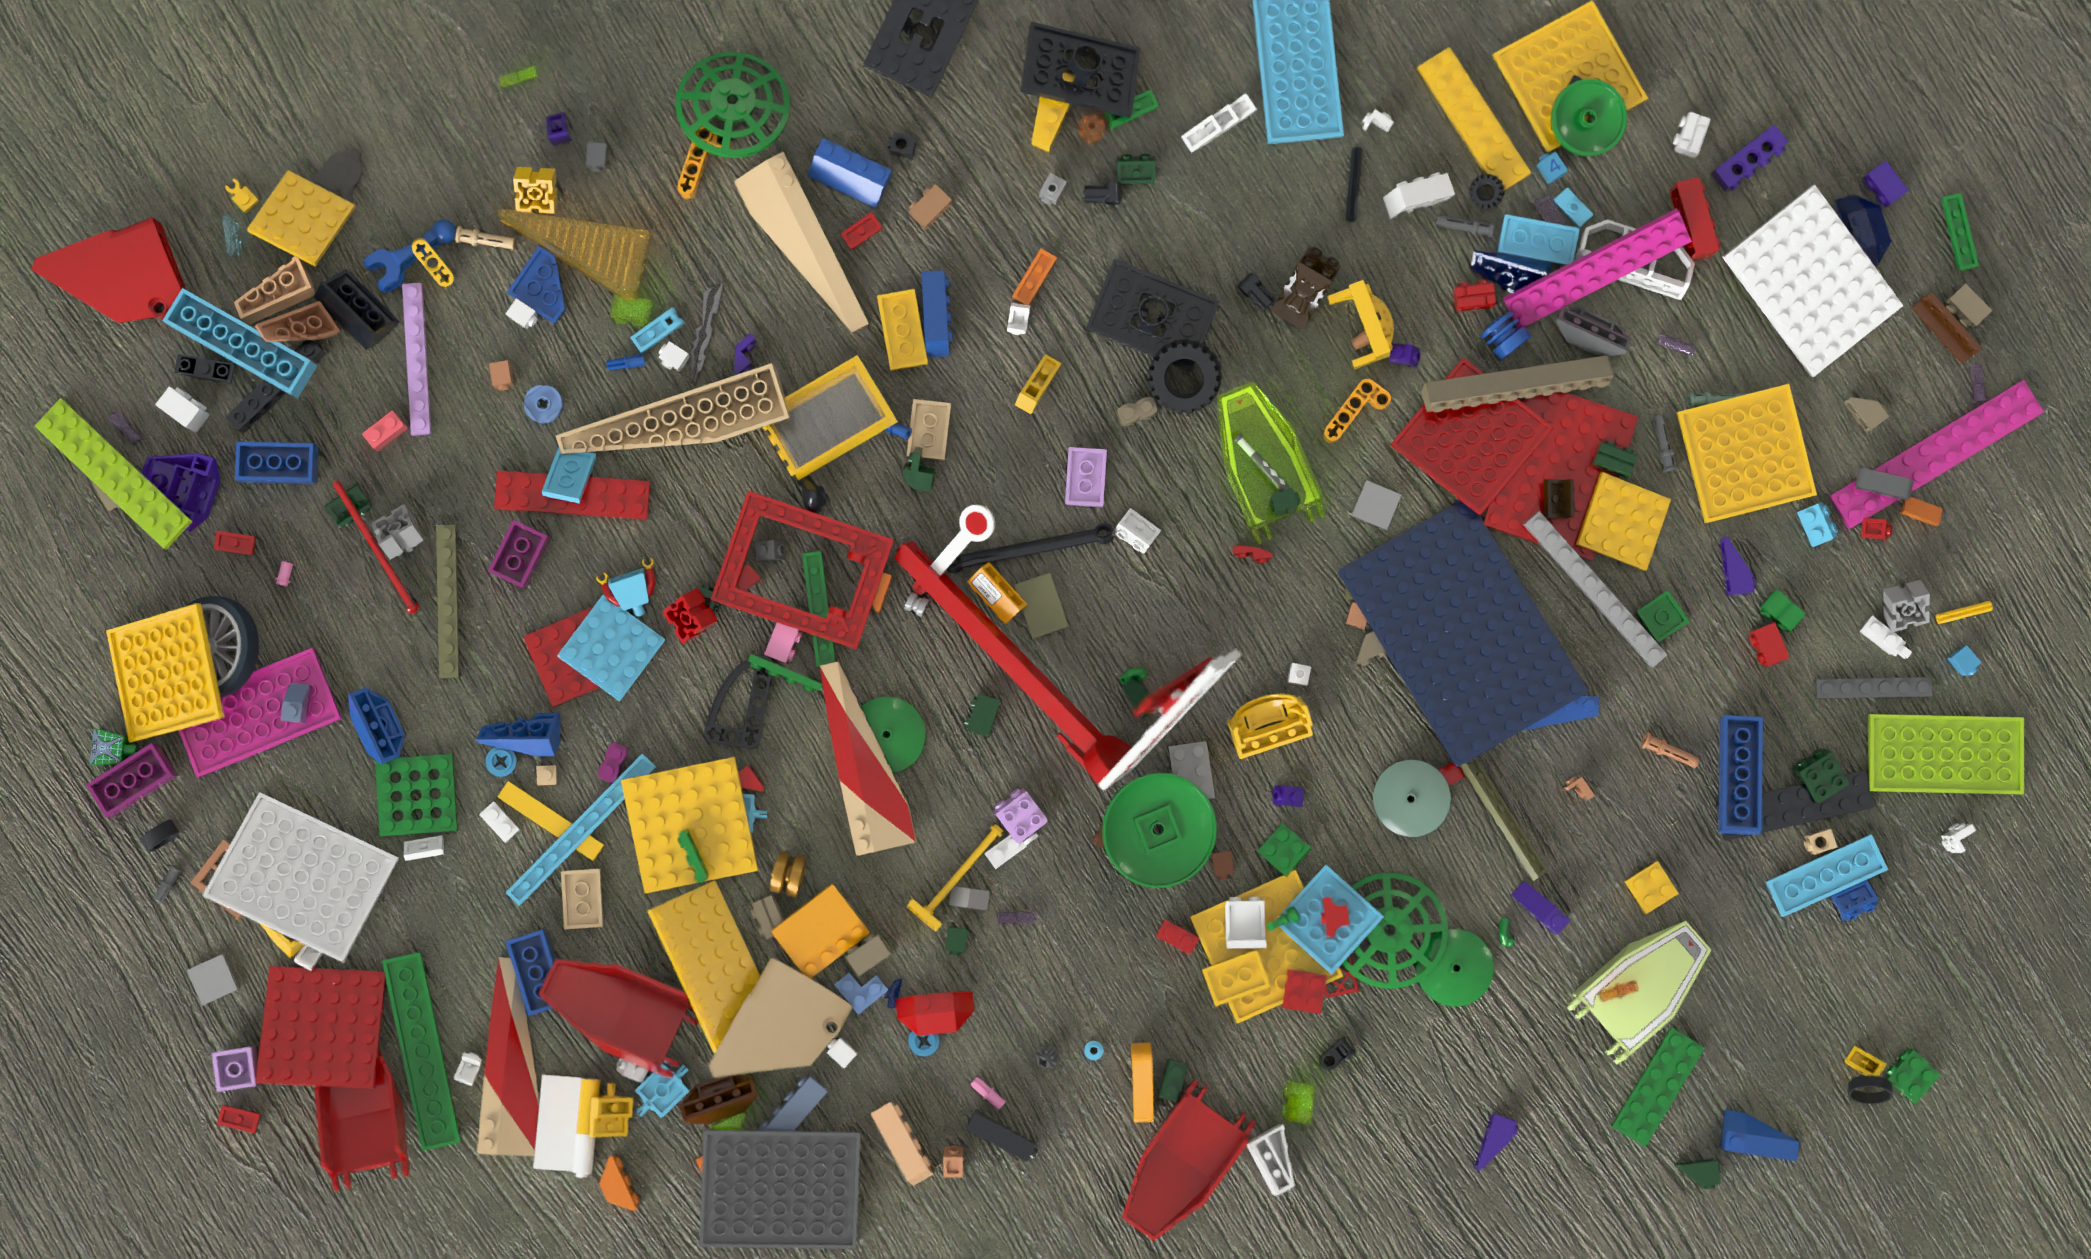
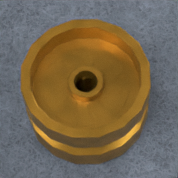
M780 851L772 872L770 892L780 894L787 883V896L797 898L803 881L807 857L796 855L792 865H790L791 854Z

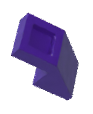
M751 333L736 345L735 375L750 371L753 366L744 355L745 352L749 353L756 347L755 343L757 341Z

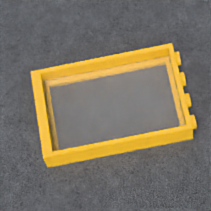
M857 355L785 397L789 418L764 426L763 429L764 431L769 430L771 435L768 438L773 446L778 445L780 450L777 453L781 460H787L789 464L786 466L791 476L795 475L799 481L897 423V420Z

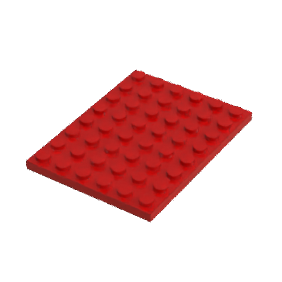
M1556 392L1548 396L1523 397L1522 403L1554 428L1488 506L1483 525L1540 544L1522 523L1536 511H1540L1544 516L1543 480L1573 479L1575 488L1574 517L1546 519L1582 559L1592 561L1595 552L1576 545L1600 473L1604 472L1616 478H1619V475L1592 466L1591 463L1599 443L1605 442V440L1614 442L1617 448H1629L1638 416L1569 393Z

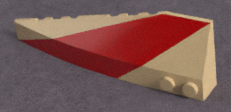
M834 662L821 665L820 671L831 739L856 856L917 842L909 804L901 792L899 783L896 782L892 774L893 771L884 757V753L872 728L869 727L866 716L857 702L855 693L853 694L849 686L850 683L840 663Z
M498 957L486 1054L477 1153L535 1156L540 1096L537 1087V1076L534 1068V1057L525 1004L511 959L507 957Z

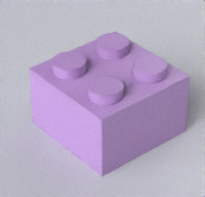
M257 1046L212 1053L217 1092L260 1085L256 1083L258 1066Z

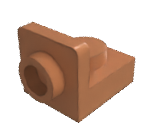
M1573 776L1565 782L1567 785L1563 787L1565 791H1568L1576 786L1577 789L1575 791L1581 799L1590 800L1595 796L1582 777L1576 778Z
M944 1147L943 1177H963V1147Z

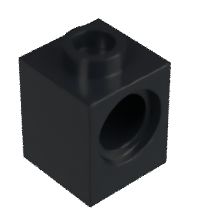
M894 132L893 138L889 137L887 146L890 149L891 155L913 159L917 143L916 136ZM901 141L907 144L904 149H899L896 145Z

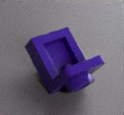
M1392 343L1393 348L1390 351L1389 357L1391 364L1417 367L1421 358L1419 348L1410 344Z
M1275 785L1272 795L1273 804L1303 807L1304 788Z

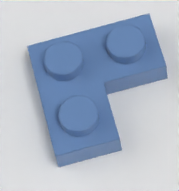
M850 972L834 984L858 1015L889 990L877 975L861 987Z

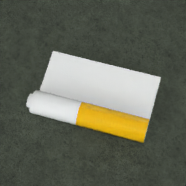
M542 1075L533 1169L572 1171L576 1173V1177H588V1174H592L595 1137H589L591 1097H599L600 1079Z

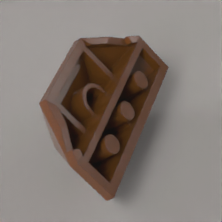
M741 1074L720 1076L695 1085L679 1106L684 1123L709 1125L745 1112L758 1097L754 1079Z

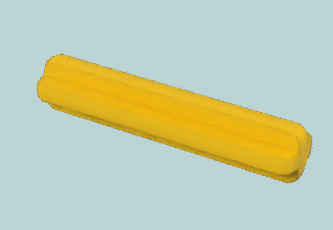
M1986 601L1936 614V621L1938 624L1989 612L1993 610L1991 601Z

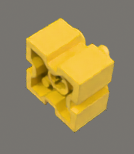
M517 167L513 178L514 192H517L515 197L516 212H532V209L535 208L539 209V213H555L558 203L557 188H555V169L540 168L539 172H533L532 167Z

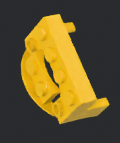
M1364 280L1349 285L1348 289L1327 296L1330 305L1345 300H1354L1373 353L1352 360L1354 370L1390 356V351L1393 348L1391 344L1394 334L1393 319L1383 301L1372 294L1369 284H1365ZM1376 313H1379L1381 317L1380 320H1378Z
M1270 694L1258 697L1241 706L1233 717L1227 720L1239 759L1313 736L1310 727L1312 726L1308 707L1300 696ZM1282 704L1285 705L1286 712H1287V717H1286V715H1285V712H1284V709H1283V705H1282ZM1277 721H1282L1280 723L1255 730L1263 725Z

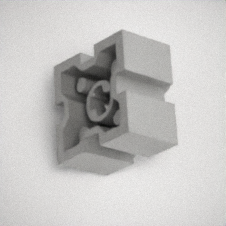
M405 504L391 511L392 514L390 516H382L371 523L379 546L390 560L401 555L404 548L407 552H411L414 546L424 541L418 529L416 519Z
M1921 580L1906 583L1905 587L1901 589L1899 586L1883 589V601L1886 604L1884 606V620L1892 632L1907 629V625L1912 623L1914 626L1930 623V611L1927 608L1930 605V593Z

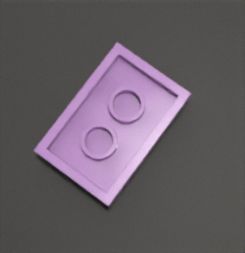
M1069 447L1065 505L1103 507L1107 450Z

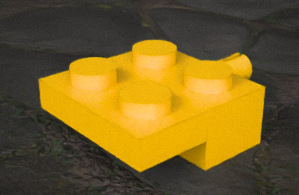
M607 1083V1095L591 1097L589 1137L628 1136V1118L632 1117L633 1098L615 1095V1083Z

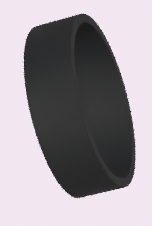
M1858 1076L1848 1082V1096L1851 1100L1862 1104L1884 1103L1893 1097L1892 1082L1881 1076ZM1862 1087H1877L1885 1090L1875 1093H1866L1857 1091L1855 1089Z

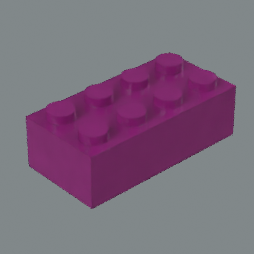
M151 743L87 783L86 787L105 818H113L172 781L178 775L159 744Z

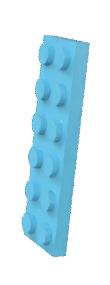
M1872 834L1765 882L1781 917H1785L1887 871L1888 868Z

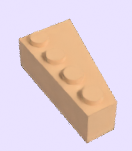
M294 256L292 261L282 265L276 273L266 277L259 286L253 287L237 299L234 304L240 319L245 324L250 325L313 297L316 290L304 261Z

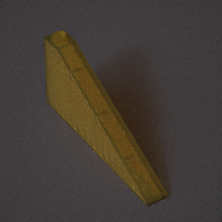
M498 209L501 222L616 296L625 300H638L651 241L649 230Z

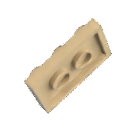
M913 399L910 422L912 434L908 439L907 457H909L910 452L914 451L915 447L923 448L922 458L945 461L951 403Z
M601 869L561 871L564 929L604 927Z

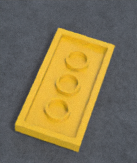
M915 289L878 295L877 299L890 370L894 371L928 365Z

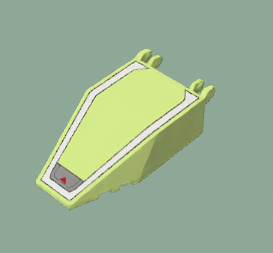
M1687 921L1680 922L1660 932L1629 943L1572 993L1575 998L1568 1005V1009L1576 1008L1581 1001L1586 1005L1577 1012L1575 1017L1579 1019L1590 1010L1617 1041L1606 1053L1608 1055L1613 1054L1620 1046L1622 1047V1053L1614 1060L1616 1064L1621 1063L1675 1016L1711 949Z

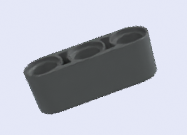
M1859 468L1855 488L1897 499L1910 500L1914 481L1892 474Z

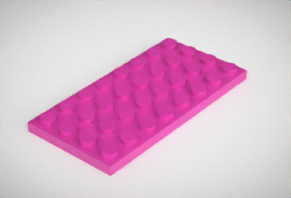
M310 648L254 671L241 689L229 696L220 697L224 718L178 731L196 777L200 778L341 720L342 717L315 649ZM290 683L310 685L306 723L281 721L283 700Z

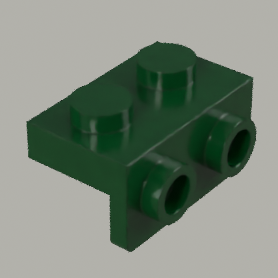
M355 484L346 490L360 516L365 515L370 510L371 503L360 487ZM340 496L325 505V508L337 522L339 528L342 526L346 527L354 521Z

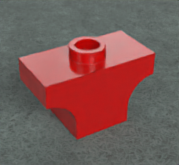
M1331 897L1323 898L1324 912H1320L1321 923L1326 924L1327 938L1335 937V932L1338 928L1349 926L1347 905L1338 906L1334 904Z

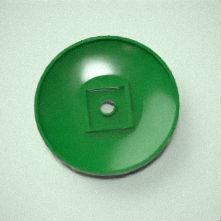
M1163 772L1139 776L1120 788L1111 799L1104 814L1102 824L1103 845L1113 866L1130 881L1150 888L1172 887L1187 881L1199 872L1212 853L1217 832L1213 808L1202 790L1181 776ZM1156 824L1162 825V831L1159 834L1153 833V827Z

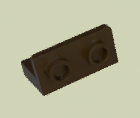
M1573 479L1543 480L1545 518L1567 519L1574 517L1575 488Z

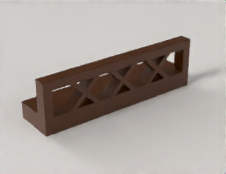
M1932 292L1925 295L1911 307L1961 365L1983 349Z

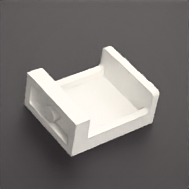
M1229 897V901H1225L1226 948H1266L1265 901L1260 900V897H1249V901H1241V897Z

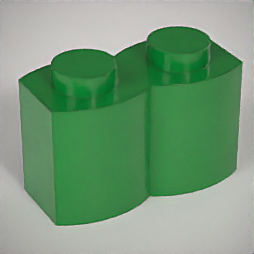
M1777 589L1773 590L1759 606L1762 610L1760 613L1768 620L1770 618L1776 622L1777 628L1782 632H1791L1806 615Z

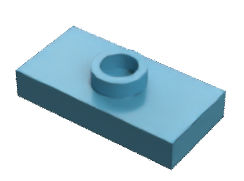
M1568 187L1553 200L1558 208L1578 228L1594 215Z

